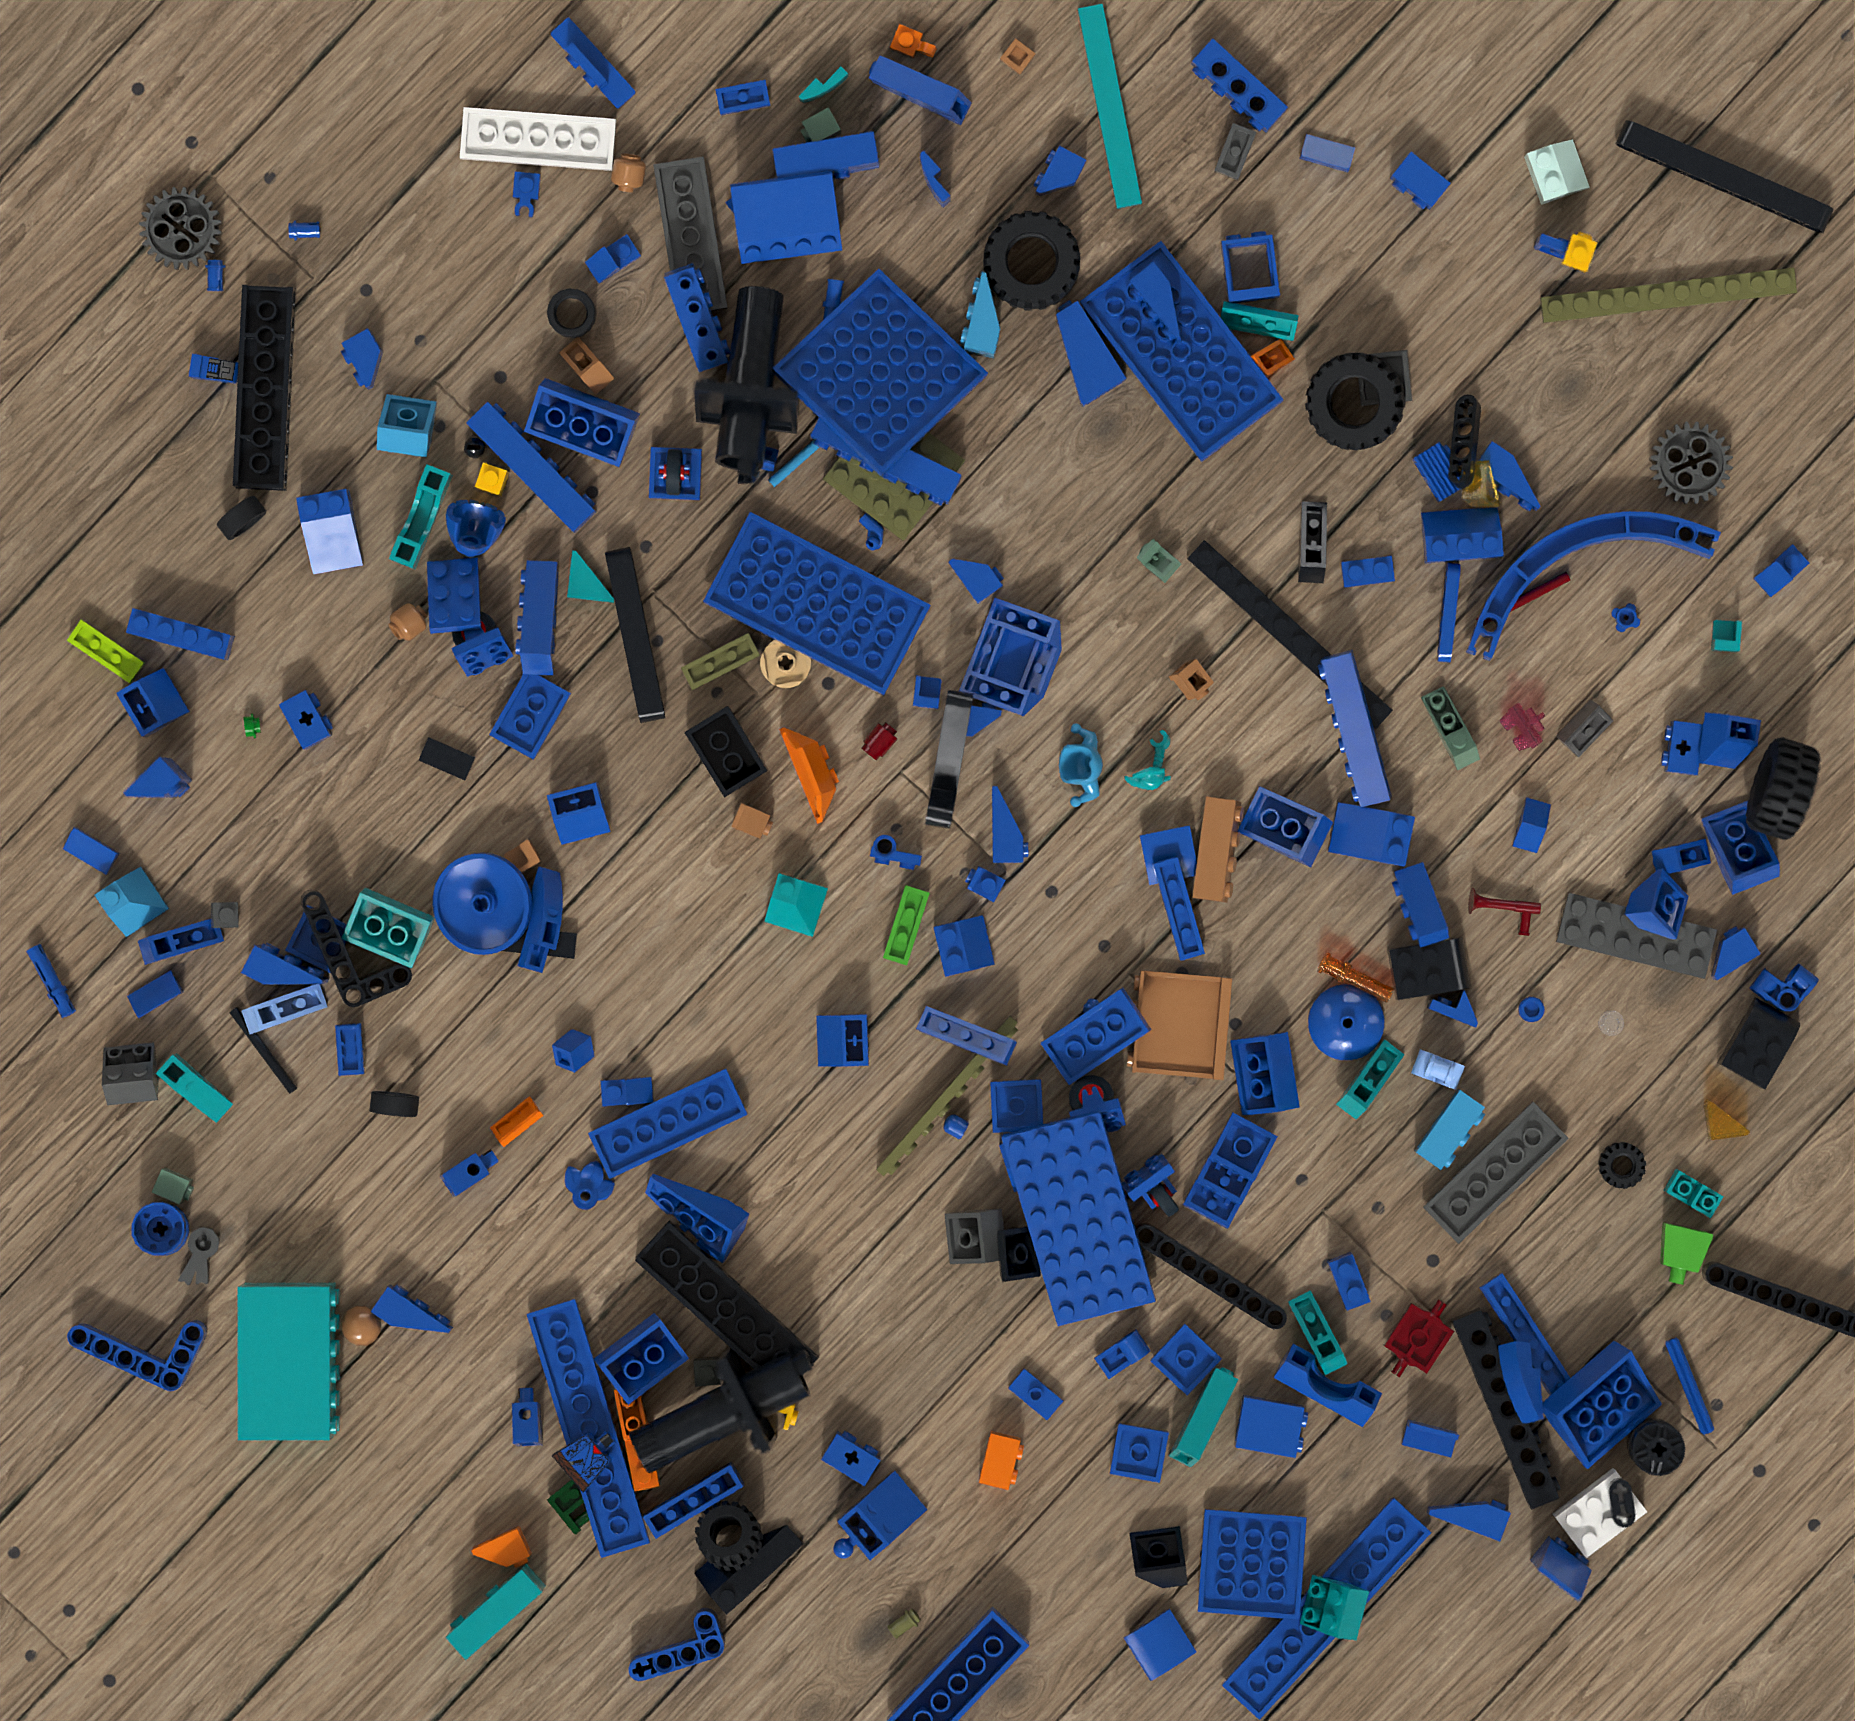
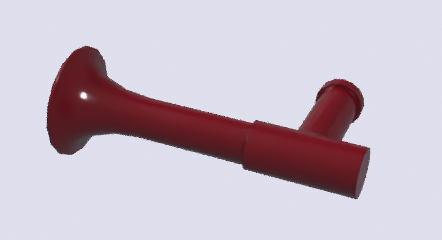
M1472 888L1469 895L1468 911L1471 914L1473 910L1478 908H1495L1522 912L1518 935L1529 936L1531 914H1540L1541 903L1486 898L1478 895L1474 888Z

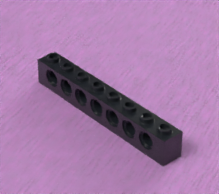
M1476 1308L1452 1318V1324L1529 1508L1532 1510L1559 1499L1557 1492L1561 1488L1556 1476L1551 1477L1547 1468L1551 1467L1547 1454H1541L1538 1444L1541 1443L1536 1429L1531 1430L1529 1423H1522L1515 1408L1509 1414L1501 1412V1405L1505 1401H1511L1505 1381L1501 1390L1495 1391L1491 1388L1492 1380L1497 1377L1503 1378L1498 1350V1346L1501 1344L1497 1335L1492 1336L1489 1327L1493 1325L1487 1311L1482 1313L1480 1308ZM1477 1330H1481L1485 1334L1484 1340L1479 1344L1473 1343L1471 1339L1472 1334ZM1486 1354L1494 1356V1363L1490 1367H1484L1481 1364V1359ZM1517 1424L1522 1425L1524 1428L1523 1434L1520 1437H1512L1511 1428ZM1525 1448L1533 1450V1457L1528 1461H1523L1520 1457L1522 1450ZM1534 1472H1541L1543 1474L1541 1483L1532 1484L1530 1482V1477Z

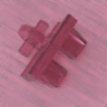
M1518 702L1508 709V713L1500 719L1506 731L1517 725L1522 734L1513 739V743L1518 751L1529 747L1533 749L1543 742L1538 732L1545 729L1540 722L1545 717L1543 712L1536 715L1532 707L1524 711Z

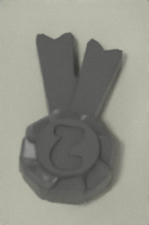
M200 1227L190 1234L188 1248L193 1255L179 1277V1282L185 1281L186 1285L189 1286L195 1272H197L196 1285L201 1282L204 1284L209 1283L208 1258L218 1251L220 1240L213 1229Z

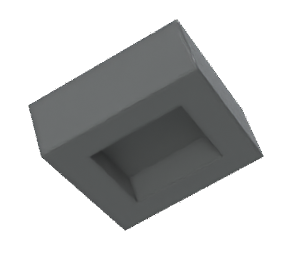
M238 902L211 903V928H238Z

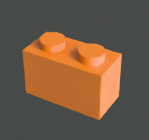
M994 1431L990 1432L979 1483L1009 1490L1010 1484L1015 1485L1018 1470L1014 1469L1016 1459L1021 1460L1024 1445H1020L1021 1439L1019 1437Z

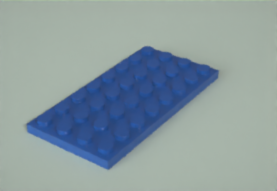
M1162 241L1158 242L1080 301L1084 310L1201 462L1283 402L1281 395ZM1152 262L1158 266L1170 281L1182 341L1180 344L1175 339L1170 341L1161 330L1164 327L1159 320L1154 322L1146 312L1148 306L1143 300L1138 302L1130 292L1132 289L1130 280Z
M752 512L747 516L703 600V603L883 696L931 606Z
M1101 1110L1002 1135L1001 1139L1057 1326L1156 1302Z

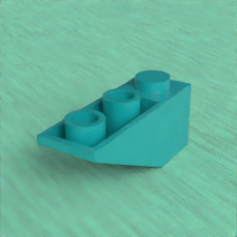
M177 1053L172 1054L156 1072L173 1090L216 1123L233 1105L227 1097Z

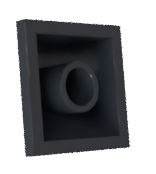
M1180 1526L1129 1533L1136 1577L1161 1588L1188 1585Z

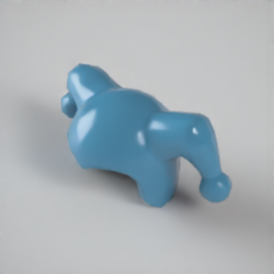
M1074 723L1071 726V732L1079 734L1083 738V742L1063 747L1059 757V773L1063 782L1081 785L1085 790L1080 797L1074 796L1070 799V804L1073 807H1078L1081 803L1099 797L1100 791L1097 778L1102 772L1103 760L1097 751L1098 741L1096 734Z

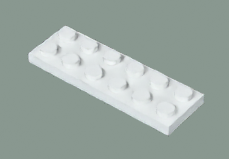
M464 107L460 159L612 171L616 119Z

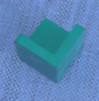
M1714 620L1711 650L1739 652L1742 621Z

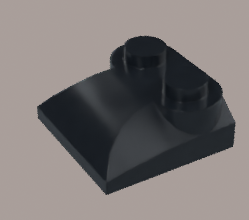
M1028 1226L1012 1227L998 1231L997 1245L1002 1282L1040 1277V1266Z

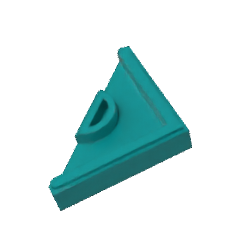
M572 551L567 598L614 603L612 595L578 552Z

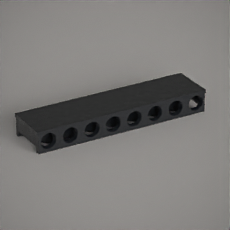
M242 285L233 486L236 489L287 491L296 288Z
M670 1220L635 1257V1261L753 1369L788 1352L793 1356L799 1350H806L813 1363L819 1358L813 1350Z

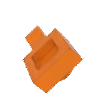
M899 24L890 45L891 50L913 59L916 52L933 58L937 50L936 46L921 41L923 33Z

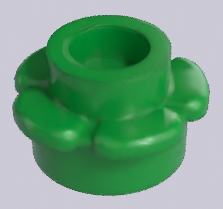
M251 713V716L243 717L246 737L254 736L255 739L256 733H261L259 718H254V715Z

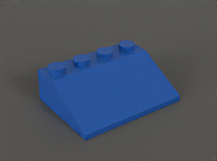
M832 171L730 184L741 264L842 251Z
M1616 1341L1610 1343L1542 1402L1543 1413L1549 1423L1586 1469L1590 1468L1662 1405L1632 1351Z

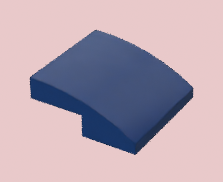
M922 151L920 153V161L924 178L933 196L944 208L951 202L950 194L937 181L941 176V169L925 151Z
M1190 825L1140 835L1149 885L1158 884L1152 863L1174 856L1178 857L1184 878L1195 876L1197 860Z
M1170 1609L1165 1610L1148 1623L1142 1624L1124 1637V1640L1150 1681L1171 1670L1196 1653V1650Z

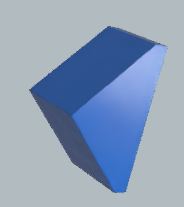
M1526 797L1512 844L1513 847L1534 853L1538 852L1547 829L1551 804Z

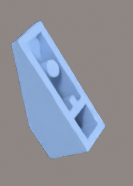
M315 984L244 1009L242 1014L249 1034H253L328 1006L320 984Z

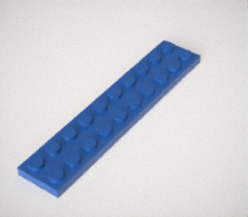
M576 1299L526 1314L566 1445L587 1433H590L597 1439L605 1431L616 1441L606 1451L612 1459L611 1462L585 1492L581 1491L601 1558L650 1543Z
M1393 1497L1321 1577L1352 1584L1368 1590V1602L1432 1532ZM1308 1590L1301 1597L1300 1620L1302 1617ZM1281 1619L1226 1678L1222 1686L1260 1720L1335 1637L1301 1625L1300 1620Z

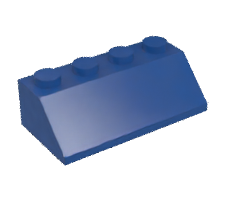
M545 378L538 387L524 432L620 467L633 437L640 413Z

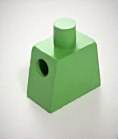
M1663 1222L1660 1263L1671 1267L1669 1282L1683 1285L1687 1270L1699 1272L1714 1234Z

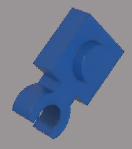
M515 172L513 198L520 199V202L515 206L516 216H520L522 207H528L529 217L533 218L535 210L531 200H539L541 174Z

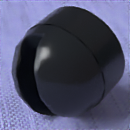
M470 438L465 442L464 451L470 458H479L484 454L485 445L478 438ZM468 445H480V450H468Z

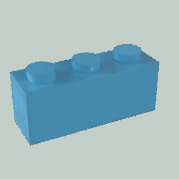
M1457 1089L1414 1151L1440 1170L1444 1166L1448 1168L1456 1157L1453 1153L1458 1145L1463 1147L1470 1137L1468 1131L1473 1124L1478 1126L1484 1118L1485 1113L1482 1111L1485 1107Z

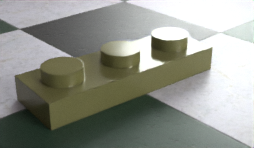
M747 633L681 667L691 689L695 690L759 657L760 654L750 634Z

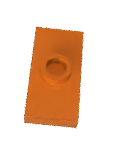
M529 1096L492 1125L490 1129L499 1143L505 1147L544 1115Z

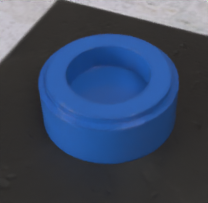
M1526 997L1519 1004V1015L1527 1022H1536L1544 1015V1005L1536 997Z

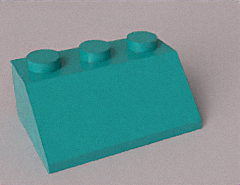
M364 888L358 896L342 939L409 968H413L427 940L435 917Z

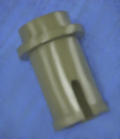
M913 1608L909 1611L906 1609L904 1615L887 1626L896 1639L913 1626L917 1627L921 1621Z

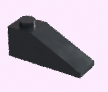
M1302 501L1298 582L1324 584L1326 571L1327 503Z

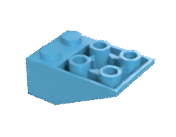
M982 272L981 278L976 277L972 295L976 296L975 303H969L966 320H970L969 328H963L960 342L961 345H964L966 352L994 359L1000 327L987 275Z

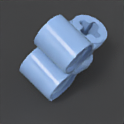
M1420 1049L1411 1073L1456 1090L1465 1066Z

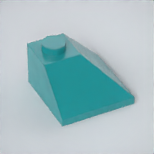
M779 873L764 922L813 937L828 888Z

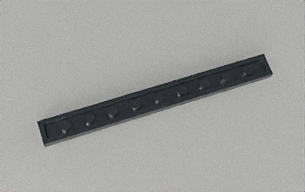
M1204 540L1187 560L1327 685L1326 679H1321L1318 665L1322 664L1321 660L1323 657L1330 656L1331 654ZM1362 683L1373 728L1377 729L1393 710Z

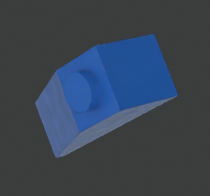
M992 786L993 863H1023V857H1028V842H1023V836L998 787Z
M211 919L143 938L138 940L144 964L147 965L223 942L224 939L221 929L211 928Z
M1493 1499L1491 1503L1480 1501L1431 1506L1426 1511L1428 1515L1497 1541H1501L1511 1514L1509 1510L1505 1509L1506 1504Z

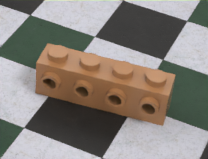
M1206 797L1192 898L1227 903L1228 898L1232 897L1233 883L1230 882L1231 873L1235 872L1237 865L1234 851L1235 847H1238L1240 843V832H1237L1238 822H1242L1244 808L1241 807L1240 801Z

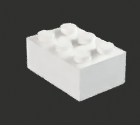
M1614 1468L1552 1513L1586 1558L1626 1529L1617 1526L1611 1517L1608 1485L1613 1479L1621 1478ZM1621 1483L1617 1484L1616 1489H1613V1493L1618 1494L1619 1501H1623L1622 1493L1627 1489L1622 1487ZM1633 1494L1636 1521L1646 1514L1647 1511ZM1620 1505L1621 1514L1617 1515V1518H1620L1622 1522H1626V1517L1630 1516V1513L1625 1511L1624 1505Z

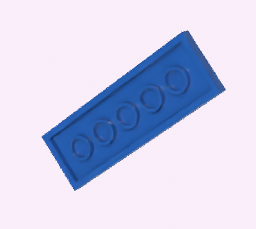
M726 1068L589 1132L588 1135L609 1179L742 1118L748 1115Z

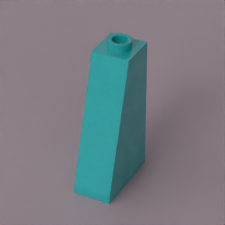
M1221 1367L1220 1369L1215 1368L1211 1372L1168 1455L1169 1457L1190 1468L1200 1460L1239 1380L1233 1377L1234 1373Z

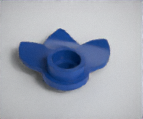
M598 1161L590 1162L582 1171L569 1166L565 1173V1186L573 1194V1203L579 1209H591L596 1205L597 1201L607 1199L613 1192L614 1182L603 1180V1169ZM584 1192L590 1195V1199L587 1201L582 1200L580 1197Z

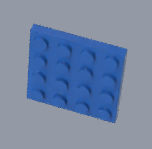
M1205 1509L1198 1612L1300 1620L1307 1517Z

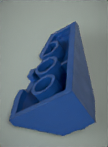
M655 1174L650 1176L645 1193L667 1215L672 1214L681 1223L679 1227L684 1232L688 1230L698 1240L696 1244L704 1252L723 1263L745 1230L749 1213L727 1199Z

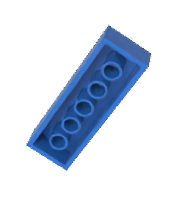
M992 1606L887 1716V1721H958L1029 1647V1641Z

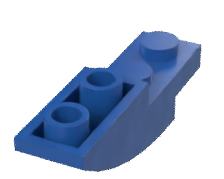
M538 866L531 891L532 914L518 966L543 973L549 949L556 950L562 921L563 893L560 873Z

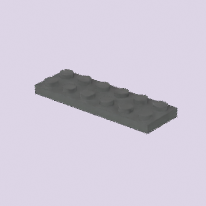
M704 156L653 164L670 271L693 263L695 269L700 268L705 283H702L701 286L704 293L709 292L713 307H710V310L727 309Z
M1568 893L1556 942L1703 979L1706 978L1717 929L1682 921L1677 939H1670L1638 928L1625 915V906Z
M1532 1101L1438 1191L1423 1208L1459 1244L1569 1138Z

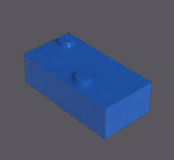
M873 131L772 149L777 178L832 171V176H835V180L849 178V173L879 168Z

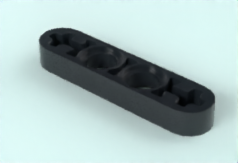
M1469 394L1463 395L1457 400L1454 413L1448 477L1458 489L1470 486L1475 475L1481 405L1474 396ZM1464 426H1472L1471 431L1467 435H1460V431ZM1469 448L1467 456L1458 458V453L1461 449Z

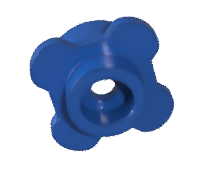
M1629 603L1624 608H1614L1611 615L1616 620L1617 631L1624 632L1627 628H1637L1640 625V619L1637 618L1634 604ZM1627 615L1628 620H1624L1623 617Z

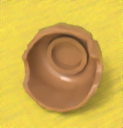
M366 1306L352 1307L345 1312L341 1320L343 1335L349 1342L357 1346H367L373 1343L381 1331L378 1316L373 1314L371 1309Z

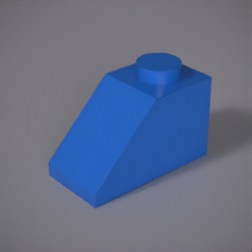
M951 559L948 562L977 604L1003 587L1000 581L1004 578L996 567L991 569L987 564Z
M1706 839L1651 851L1655 870L1663 869L1667 874L1711 864Z
M1735 926L1723 933L1725 938L1719 941L1711 974L1713 980H1719L1761 954L1745 928L1741 927L1738 929Z

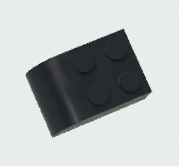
M726 706L684 732L724 798L768 771L729 706Z
M1463 937L1442 940L1421 948L1419 944L1387 949L1395 1000L1471 988Z
M1755 997L1717 1063L1759 1088L1766 1090L1792 1045L1800 1028V1022Z

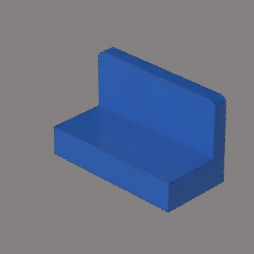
M1407 1419L1401 1444L1451 1458L1455 1441L1458 1440L1459 1434L1455 1431Z

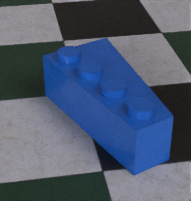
M527 560L526 570H521V585H525L524 593L519 595V608H523V616H518L517 630L521 631V639H516V654L520 655L523 674H554L551 654H555V635L553 629L556 628V608L554 606H557L559 575L558 564L554 561Z

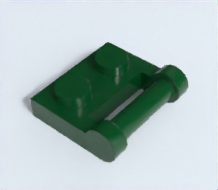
M572 1479L547 1499L575 1535L589 1521L587 1510L575 1520L570 1516L571 1512L584 1503L581 1491Z

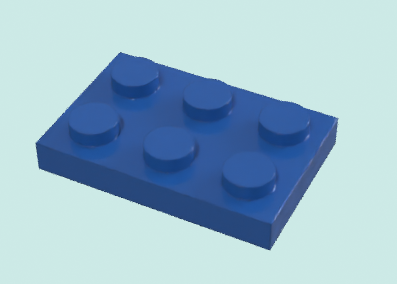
M478 558L427 562L430 633L480 630L481 606Z
M523 674L489 735L534 760L571 693L539 675Z

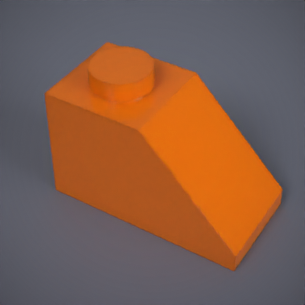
M520 1526L476 1545L471 1550L475 1556L505 1567L514 1565L515 1568L529 1562L527 1558L532 1554Z

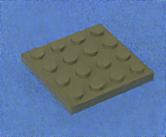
M929 432L910 449L955 472L965 462L962 457ZM839 457L823 480L904 542L933 504V502L928 500L929 495L921 491L919 495L905 489L907 484L897 480L896 484L882 478L876 471L872 473L859 466L861 462L853 458L849 462Z

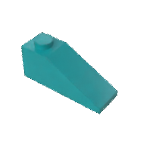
M1384 1039L1350 1083L1336 1105L1354 1119L1360 1117L1368 1109L1405 1054Z
M1311 1290L1288 1301L1324 1374L1327 1375L1347 1365L1344 1353Z

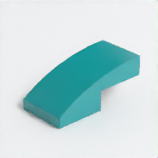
M840 66L824 85L815 78L799 95V100L802 103H807L825 96L849 77L848 72Z

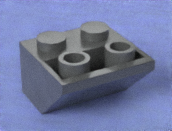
M154 1042L103 1049L102 1088L107 1106L158 1100L159 1080L156 1074L158 1070Z

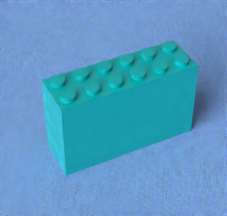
M243 1283L238 1286V1440H331L337 1434V1431H340V1416H336V1408L340 1405V1390H336V1382L340 1380V1365H336V1357L340 1354V1340H336V1331L340 1329V1314H336V1306L340 1303V1289H336V1283Z

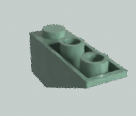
M1444 686L1422 696L1421 699L1457 771L1480 760L1477 746Z

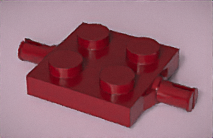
M1438 1299L1431 1312L1422 1310L1412 1303L1409 1305L1384 1344L1386 1348L1394 1352L1399 1358V1361L1391 1371L1393 1374L1401 1377L1408 1365L1417 1367L1426 1374L1429 1372L1455 1332L1443 1324L1439 1318L1447 1306L1445 1303Z

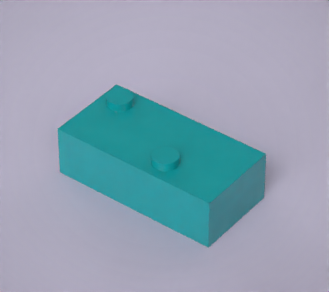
M527 1563L524 1564L499 1587L497 1584L485 1594L487 1598L466 1617L458 1616L450 1624L452 1629L445 1638L467 1660L539 1596L546 1585Z

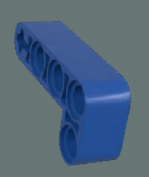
M702 1608L696 1613L694 1628L697 1637L635 1656L628 1668L631 1678L636 1681H644L719 1657L723 1653L725 1639L715 1611L710 1608ZM709 1615L713 1623L709 1627L702 1626L699 1623L700 1616ZM710 1639H715L720 1643V1648L717 1651H711L707 1648L706 1642ZM692 1647L696 1651V1656L691 1659L684 1657L682 1654L683 1648ZM666 1654L670 1656L672 1663L669 1666H662L658 1662V1657ZM650 1658H653V1665L646 1667L644 1673L641 1674L640 1670L635 1671L638 1662L645 1666L650 1664Z

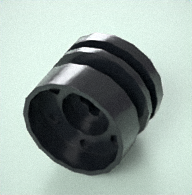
M1646 1419L1628 1435L1627 1450L1630 1458L1642 1471L1650 1475L1664 1476L1672 1473L1680 1467L1685 1457L1686 1446L1682 1435L1676 1428L1662 1419ZM1657 1442L1664 1447L1659 1450V1454L1652 1450V1448L1656 1447Z

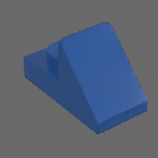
M626 234L608 247H602L585 263L600 284L642 256Z
M1792 544L1753 579L1769 597H1772L1790 583L1810 563Z
M1461 990L1454 1008L1451 1007L1452 1001L1438 996L1437 1000L1430 999L1427 1006L1428 1009L1475 1028L1477 1027L1478 1022L1465 990Z
M652 1077L602 1080V1106L635 1105L654 1102Z

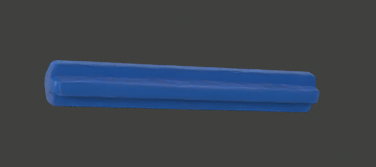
M1672 1338L1666 1341L1665 1344L1700 1432L1703 1435L1714 1431L1713 1423L1678 1338Z

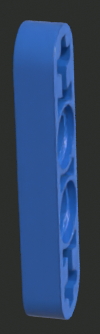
M1447 563L1437 652L1438 662L1450 663L1452 657L1461 565L1456 563Z

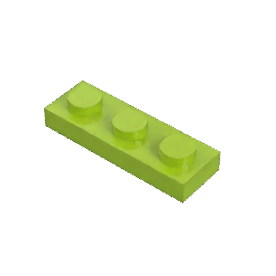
M80 620L67 639L69 643L130 684L145 664L144 661L83 620Z

